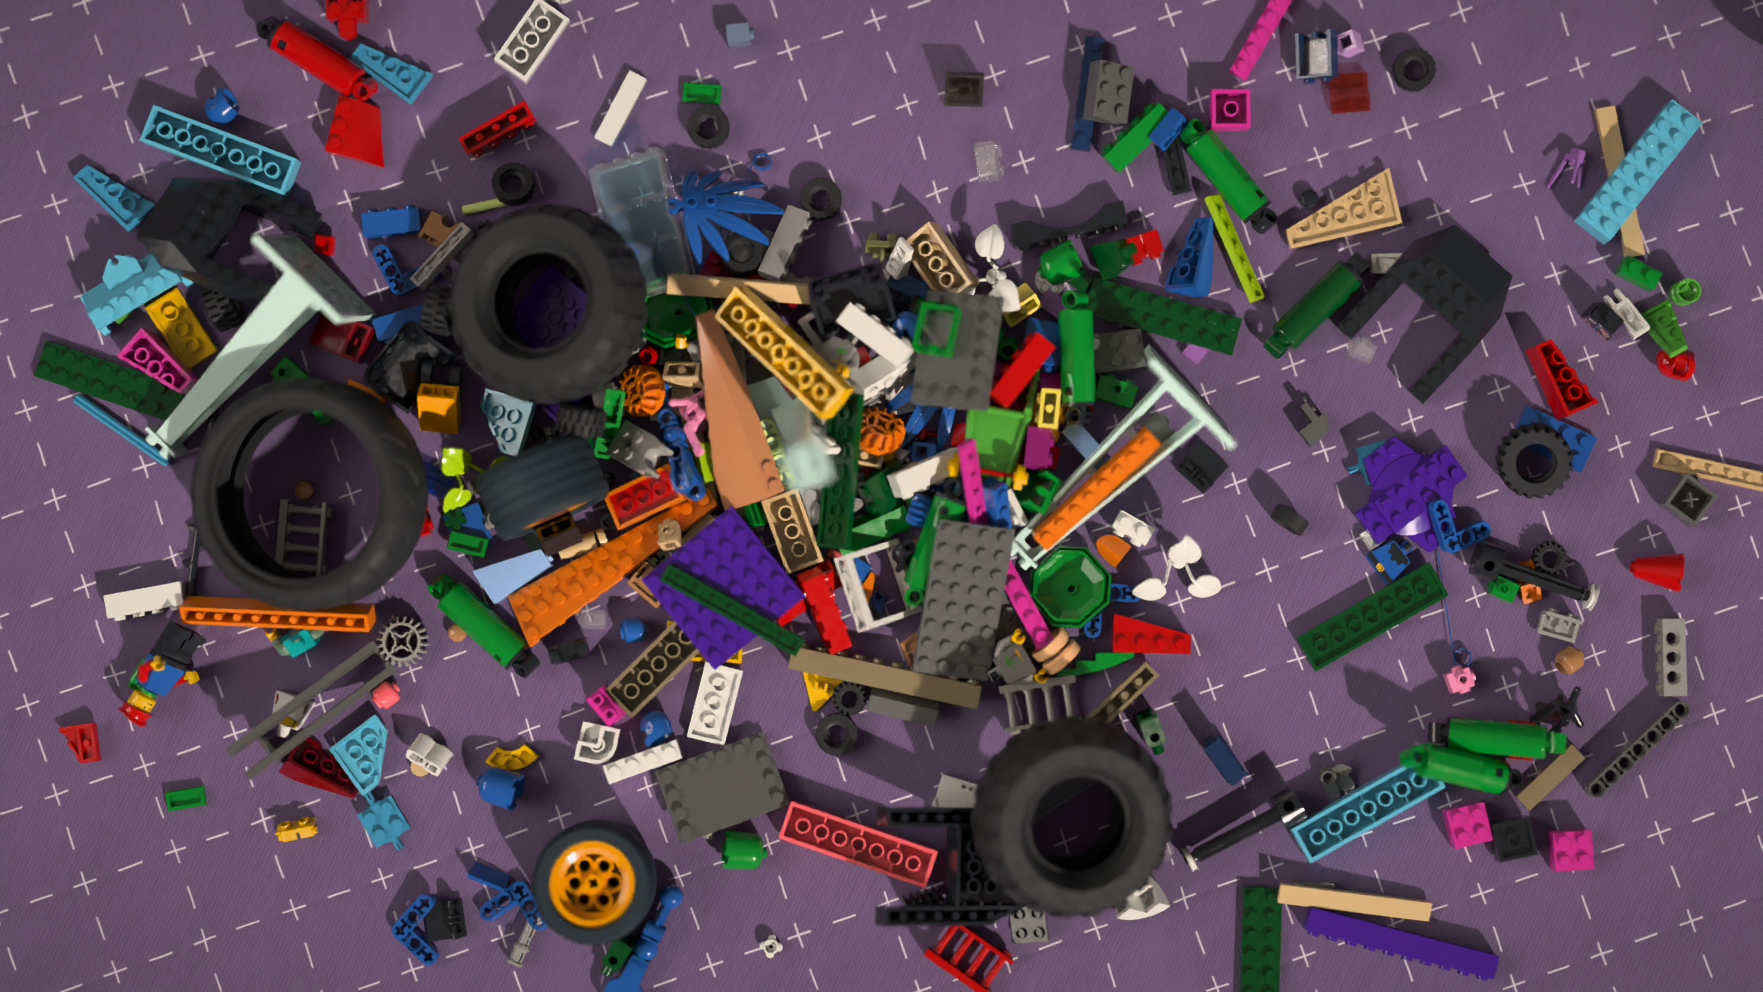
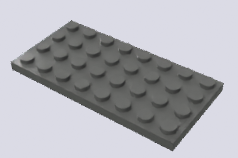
M938 518L912 665L913 672L988 681L989 676L987 672L990 671L1014 539V529Z

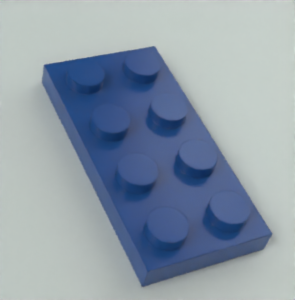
M1525 406L1515 430L1520 428L1519 425L1521 424L1530 425V423L1546 424L1550 428H1554L1564 437L1571 448L1570 451L1573 454L1572 470L1581 473L1597 437L1560 420H1556L1532 407ZM1536 443L1524 447L1552 460L1550 450L1542 444Z

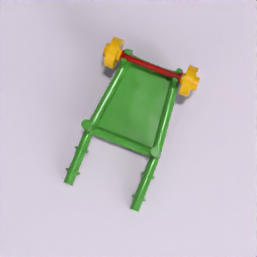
M1040 369L1030 379L1025 411L989 405L988 412L967 410L965 440L974 438L976 441L981 482L988 477H992L1007 483V488H1010L1012 481H1015V490H1022V485L1027 484L1028 473H1025L1026 466L1018 464L1017 472L1014 471L1032 418L1034 402L1037 400L1038 382L1041 381L1039 379ZM954 453L953 459L948 460L947 470H950L949 477L958 478V473L961 471V461L958 453Z

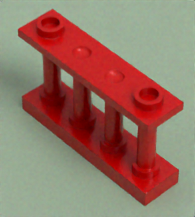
M950 926L936 947L932 949L927 947L924 951L925 957L975 992H991L989 985L1004 963L1007 961L1012 965L1014 962L1009 951L1004 948L1002 950L998 949L967 926ZM960 928L968 935L953 957L947 960L941 956L943 954L942 951L956 930ZM976 939L984 946L968 969L962 971L957 967L959 965L958 962L972 941ZM991 950L1000 957L984 980L978 982L973 978L975 976L974 972Z

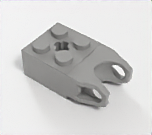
M626 420L606 451V454L641 475L657 479L660 476L655 469L657 460L661 456H672L674 453L666 443Z
M864 472L857 473V480L865 476ZM822 482L799 489L811 526L819 522L820 504L818 500L821 497ZM855 497L854 512L866 504L863 498Z

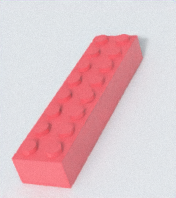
M791 800L779 838L923 888H926L938 853V849L795 800Z

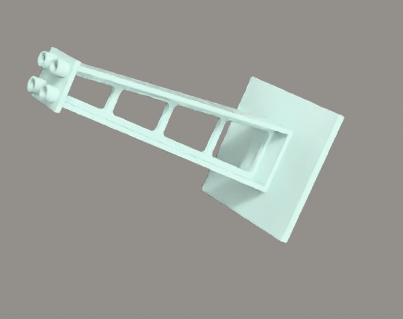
M256 234L251 240L285 274L165 423L149 426L145 429L149 433L145 438L146 441L152 446L159 443L163 447L159 453L165 459H169L170 456L175 458L178 455L187 454L189 450L182 443L320 309L336 324L372 320L377 315L297 235Z
M1150 344L1144 348L1148 364L1162 378L1061 485L1045 514L1036 512L1028 520L1029 523L1024 525L1014 535L1011 556L1017 552L1021 554L1018 557V563L1024 570H1027L1030 566L1035 569L1038 566V559L1047 552L1041 545L1036 548L1030 547L1025 538L1049 513L1057 508V504L1085 475L1092 476L1095 473L1093 466L1124 434H1128L1131 438L1136 435L1132 430L1133 424L1165 391H1168L1190 413L1192 419L1162 443L1052 547L1203 425L1206 424L1229 449L1236 445L1228 426Z
M775 376L746 385L759 420L768 417L774 421L784 448L783 451H780L782 457L776 458L774 462L778 468L783 467L785 464L786 469L778 473L782 474L783 480L781 482L785 483V485H788L790 480L792 488L786 489L772 497L832 479L833 475L820 438L812 441L810 419L814 420L816 426L823 429L825 435L827 426L816 423L815 413L799 397L792 400ZM764 422V426L762 428L767 431L768 436H766V438L771 435H776L775 432L773 434H771L769 427L772 426V424ZM771 439L768 445L770 449L774 450L778 447L779 443L777 440ZM858 464V469L865 465Z

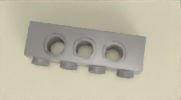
M1680 618L1657 619V623L1654 625V632L1657 634L1655 653L1658 655V661L1655 663V670L1658 673L1656 691L1658 696H1687L1686 621ZM1668 633H1671L1673 636L1671 643H1668L1666 640ZM1669 652L1673 654L1671 662H1668L1666 658ZM1670 671L1674 674V679L1671 682L1667 679V674Z

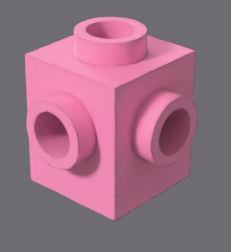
M1457 665L1451 668V672L1443 674L1449 693L1458 691L1460 694L1466 693L1471 690L1470 687L1475 686L1474 681L1476 678L1473 670H1469V667Z

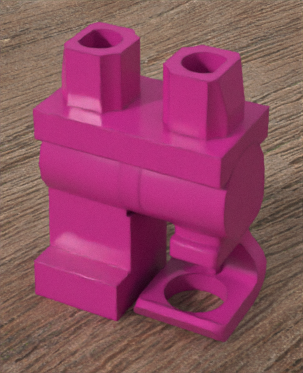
M602 686L587 698L586 701L608 726L615 725L627 713L605 692L607 688Z

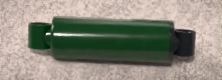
M1357 252L1346 263L1339 260L1273 325L1272 330L1274 334L1264 343L1263 348L1276 360L1281 358L1289 348L1296 351L1363 285L1361 277L1370 269L1371 264Z

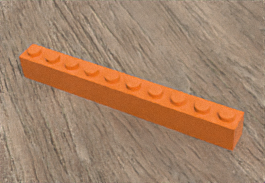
M187 596L179 607L182 624L370 632L376 622L374 604L349 603L327 609L292 610L275 607L252 598Z

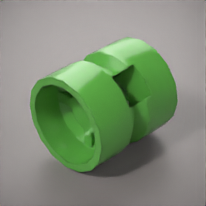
M1683 279L1670 287L1669 298L1675 305H1688L1699 299L1702 292L1701 286L1694 279Z

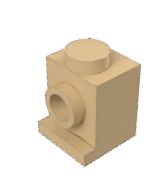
M665 519L662 524H658V544L662 550L669 551L681 548V527L678 522L673 519Z

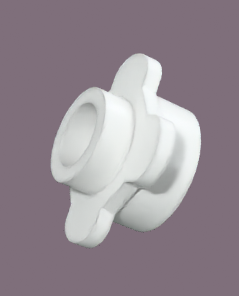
M769 935L766 941L760 943V948L764 949L768 958H773L775 953L783 949L782 944L778 943L775 935Z

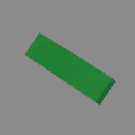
M606 387L602 409L607 412L604 435L595 440L594 453L597 458L611 460L613 458L606 454V451L616 437L620 427L626 390Z
M1094 652V660H1075V668H1062L1056 672V676L1080 675L1100 671L1134 657V653Z

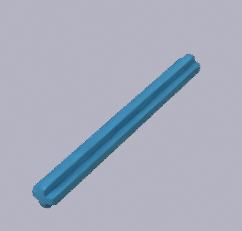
M77 394L73 402L163 466L169 464L171 458L165 459L162 457L158 448L149 444L144 438L83 395Z

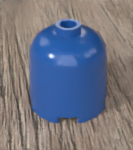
M490 767L483 775H479L476 785L479 786V796L487 803L514 811L517 807L514 803L517 797H522L525 780L522 778L525 775L500 767Z

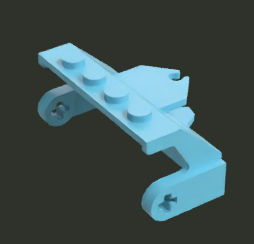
M151 254L141 260L130 255H115L119 263L116 264L112 262V259H108L102 277L104 282L82 294L80 299L85 305L87 314L96 329L106 336L112 332L110 323L177 283L183 281L188 287L194 282L163 269Z

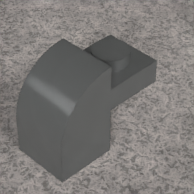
M1305 402L1298 409L1309 424L1297 433L1308 447H1312L1327 433L1328 418L1325 413L1317 416L1316 408L1311 403Z

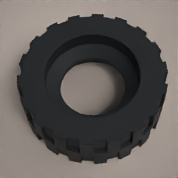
M1422 48L1406 49L1398 55L1392 64L1393 69L1391 73L1393 80L1402 90H1408L1409 92L1420 91L1427 87L1434 79L1436 63L1433 60V56L1428 51L1422 50ZM1409 61H1418L1423 67L1421 77L1417 79L1409 78L1405 74V65Z
M712 105L698 107L695 112L691 113V117L688 119V133L691 140L697 146L703 149L718 148L728 139L730 124L727 116L720 108L713 107ZM706 118H712L718 124V131L710 137L704 136L699 130L701 121Z
M509 162L502 164L493 173L491 182L494 194L498 201L504 205H510L511 207L521 206V204L527 203L532 198L535 192V181L531 170L526 165H522L519 162ZM517 176L522 179L523 186L518 192L512 193L505 189L504 182L508 177Z
M816 177L813 180H809L803 186L800 192V203L802 209L809 212L813 220L824 221L825 219H831L840 210L842 195L838 185L831 179ZM825 190L829 193L830 203L827 207L817 208L813 205L811 198L815 191Z
M736 232L727 235L723 241L729 254V261L727 262L720 256L725 269L739 276L755 272L762 262V244ZM740 244L748 246L751 250L750 258L744 262H739L732 256L733 248Z
M834 713L827 715L819 722L815 737L820 749L826 754L842 756L854 748L858 738V730L850 717ZM834 725H840L846 731V738L840 744L831 743L827 737L829 728Z

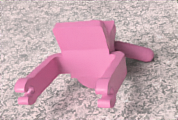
M703 390L691 395L690 398L669 400L670 406H682L679 407L678 411L687 421L684 425V432L693 447L696 457L702 456L704 450L695 434L705 431L708 424L706 410L704 409L705 404L700 401L704 398Z

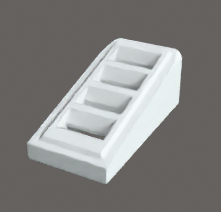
M903 237L898 239L886 265V270L895 280L908 275L914 250Z

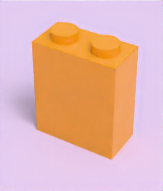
M421 383L417 395L420 431L458 434L461 425L459 387Z

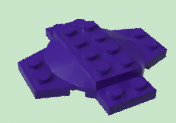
M1391 437L1362 459L1368 481L1372 485V491L1369 494V502L1354 514L1375 544L1381 543L1393 533L1406 535L1426 552L1434 550L1439 546L1429 515L1428 506L1430 502L1436 499L1447 503L1455 530L1459 529L1451 501L1453 489L1456 488L1455 485L1468 475L1447 445H1443L1429 456L1417 454L1396 437ZM1443 521L1440 525V528L1443 532L1447 529V523L1445 521Z

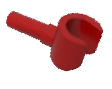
M922 429L916 435V438L926 441L927 435L937 437L938 432Z

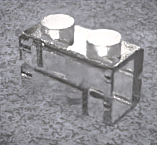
M997 140L974 143L978 183L1001 181V176L1004 175V166L999 163V157H1002L1001 145H997Z

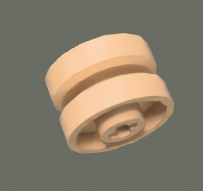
M1057 627L1050 632L1054 639L1051 643L1038 650L1034 647L1031 655L1037 662L1044 661L1042 667L1049 675L1055 674L1064 668L1078 654L1081 648L1074 639L1068 640L1069 633L1063 627Z

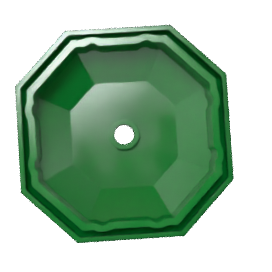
M684 269V270H681V271H678V272L673 273V274L697 275V274H695V273H693V272H691V271H689V270H687V269ZM668 275L654 279L647 285V296L645 298L646 306H648L647 323L643 325L647 336L644 335L642 330L644 338L663 348L675 345L678 334L685 335L687 337L686 341L697 338L696 319L690 308L696 316L714 309L712 297L689 295L686 300L690 306L689 308L685 302L687 295L667 294Z
M1059 546L1030 572L1029 595L1037 609L1053 627L1081 628L1110 603L1112 576L1086 547ZM1071 586H1074L1075 591L1072 593L1069 592V588Z

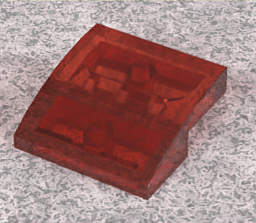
M1367 71L1338 73L1340 77L1333 78V81L1328 82L1331 114L1370 111Z

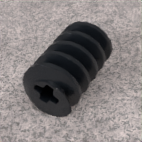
M940 885L938 891L932 886L931 893L926 888L923 895L916 891V897L909 893V899L902 895L904 905H944Z

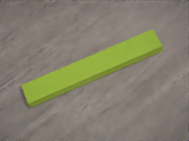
M1217 193L1204 198L1249 302L1253 303L1265 298L1220 194Z

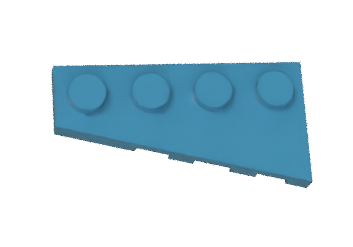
M360 44L349 58L362 66L368 74L410 105L413 104L434 76V74L402 62L363 44Z
M88 165L73 177L127 232L131 231L156 206L154 203L147 201L137 193L130 191Z

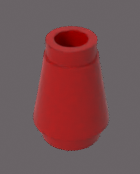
M645 347L640 351L639 359L644 365L651 366L660 359L661 350L659 348Z

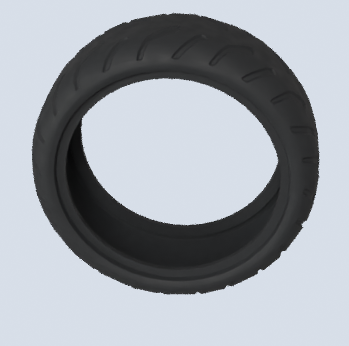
M316 378L287 379L266 384L246 394L227 408L206 435L195 460L191 480V505L195 522L194 526L199 540L204 546V550L216 568L222 571V575L235 587L240 588L242 592L275 607L292 610H315L343 606L365 598L383 587L399 572L412 555L423 530L429 498L428 480L419 447L408 427L404 425L403 421L392 409L382 403L377 397L362 389L345 383ZM311 411L327 413L354 431L372 458L379 488L376 518L363 546L340 568L317 578L294 573L273 560L256 540L249 526L244 506L245 477L249 463L259 444L282 422Z

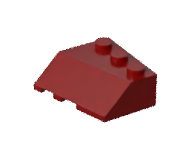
M339 95L324 151L329 155L384 168L380 108Z

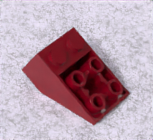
M322 310L309 343L362 365L375 336V329L358 321L336 324Z

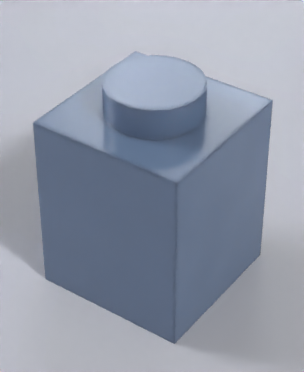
M749 22L726 25L729 47L751 45V40L754 39V29L750 28Z

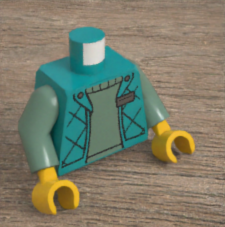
M273 628L271 633L265 630L266 636L272 641L277 652L281 656L291 655L292 658L315 646L324 633V630L294 629L280 638L276 628Z

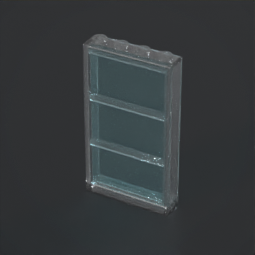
M650 147L643 153H631L628 158H615L611 160L612 163L606 165L604 163L597 164L593 169L588 170L600 219L622 235L639 260V267L642 275L645 277L647 296L645 298L667 292L668 273L695 275L680 212L675 215L669 214V208L675 206H669L668 199L677 198L665 151L658 147Z

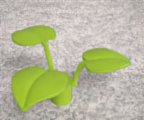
M442 448L441 470L447 476L455 475L459 483V488H450L444 496L443 512L445 514L449 510L454 512L456 509L465 508L470 503L471 492L468 489H463L459 475L467 473L469 467L481 473L485 471L471 464V454L465 449ZM499 457L491 463L489 468L511 457Z

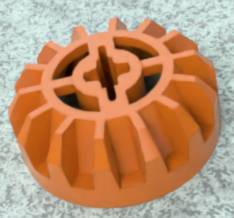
M633 365L630 369H626L623 373L624 377L619 379V382L622 384V387L619 389L626 390L623 405L624 411L629 412L631 416L638 417L654 415L661 408L665 398V383L661 373L650 365Z
M872 407L871 410L869 408L864 409L860 448L868 453L880 456L897 452L903 443L906 433L903 421L900 418L896 419L897 415L895 412L887 413V408H883L882 411H879L878 407ZM890 424L894 427L892 432L889 430Z

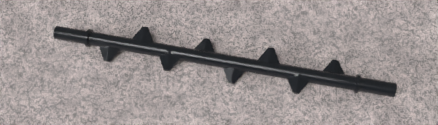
M219 408L209 418V425L207 424L208 432L218 418ZM195 522L187 527L194 533L191 557L182 560V564L189 568L186 596H194L195 582L198 577L196 575L199 552L204 550V546L201 544L194 526Z

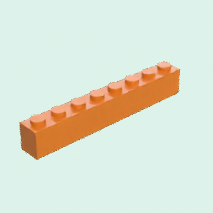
M1144 426L1032 531L1034 539L1048 551L1161 446L1159 439Z

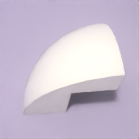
M1150 877L1148 879L1150 883L1140 893L1137 891L1129 897L1126 904L1116 909L1117 919L1123 920L1146 918L1162 912L1170 907V904L1161 887Z

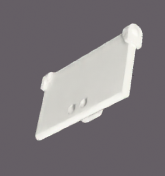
M942 774L932 807L974 808V793L977 784Z

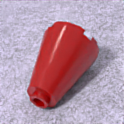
M1685 554L1637 557L1635 561L1630 563V572L1633 573V577L1675 592H1680L1682 586L1680 581L1683 579Z

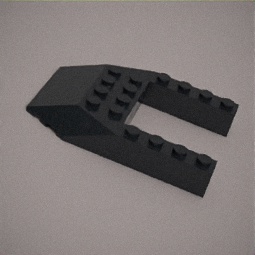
M174 177L136 235V238L155 257L163 269L256 309L274 286L213 260L243 210L314 240L315 234L318 233L322 226V214L252 183L220 178Z
M1453 225L1414 240L1335 327L1346 337L1352 339L1402 284H1405L1459 333L1407 389L1413 397L1424 404L1501 318L1513 276L1460 228Z
M877 806V826L947 827L946 905H875V925L883 927L992 925L1000 918L1006 917L1014 910L1023 907L1022 904L1010 898L1000 889L984 867L974 844V832L971 827L972 807Z

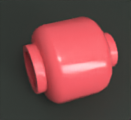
M384 680L372 690L373 696L371 698L380 709L382 707L389 709L399 701L400 695L398 692L400 689L394 682L390 684Z

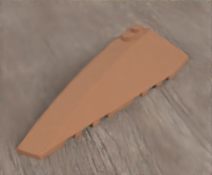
M712 309L695 316L698 342L700 343L699 355L702 361L703 371L701 373L702 379H704L705 389L703 391L706 418L709 424L708 436L711 442L712 472L726 511L731 506L736 509L767 499L785 490L744 378L721 324L715 318L716 313Z

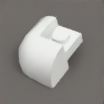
M583 721L574 760L594 764L608 761L614 755L617 748L620 729Z

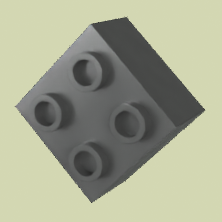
M1683 473L1677 477L1658 505L1687 527H1696L1718 495L1688 473Z

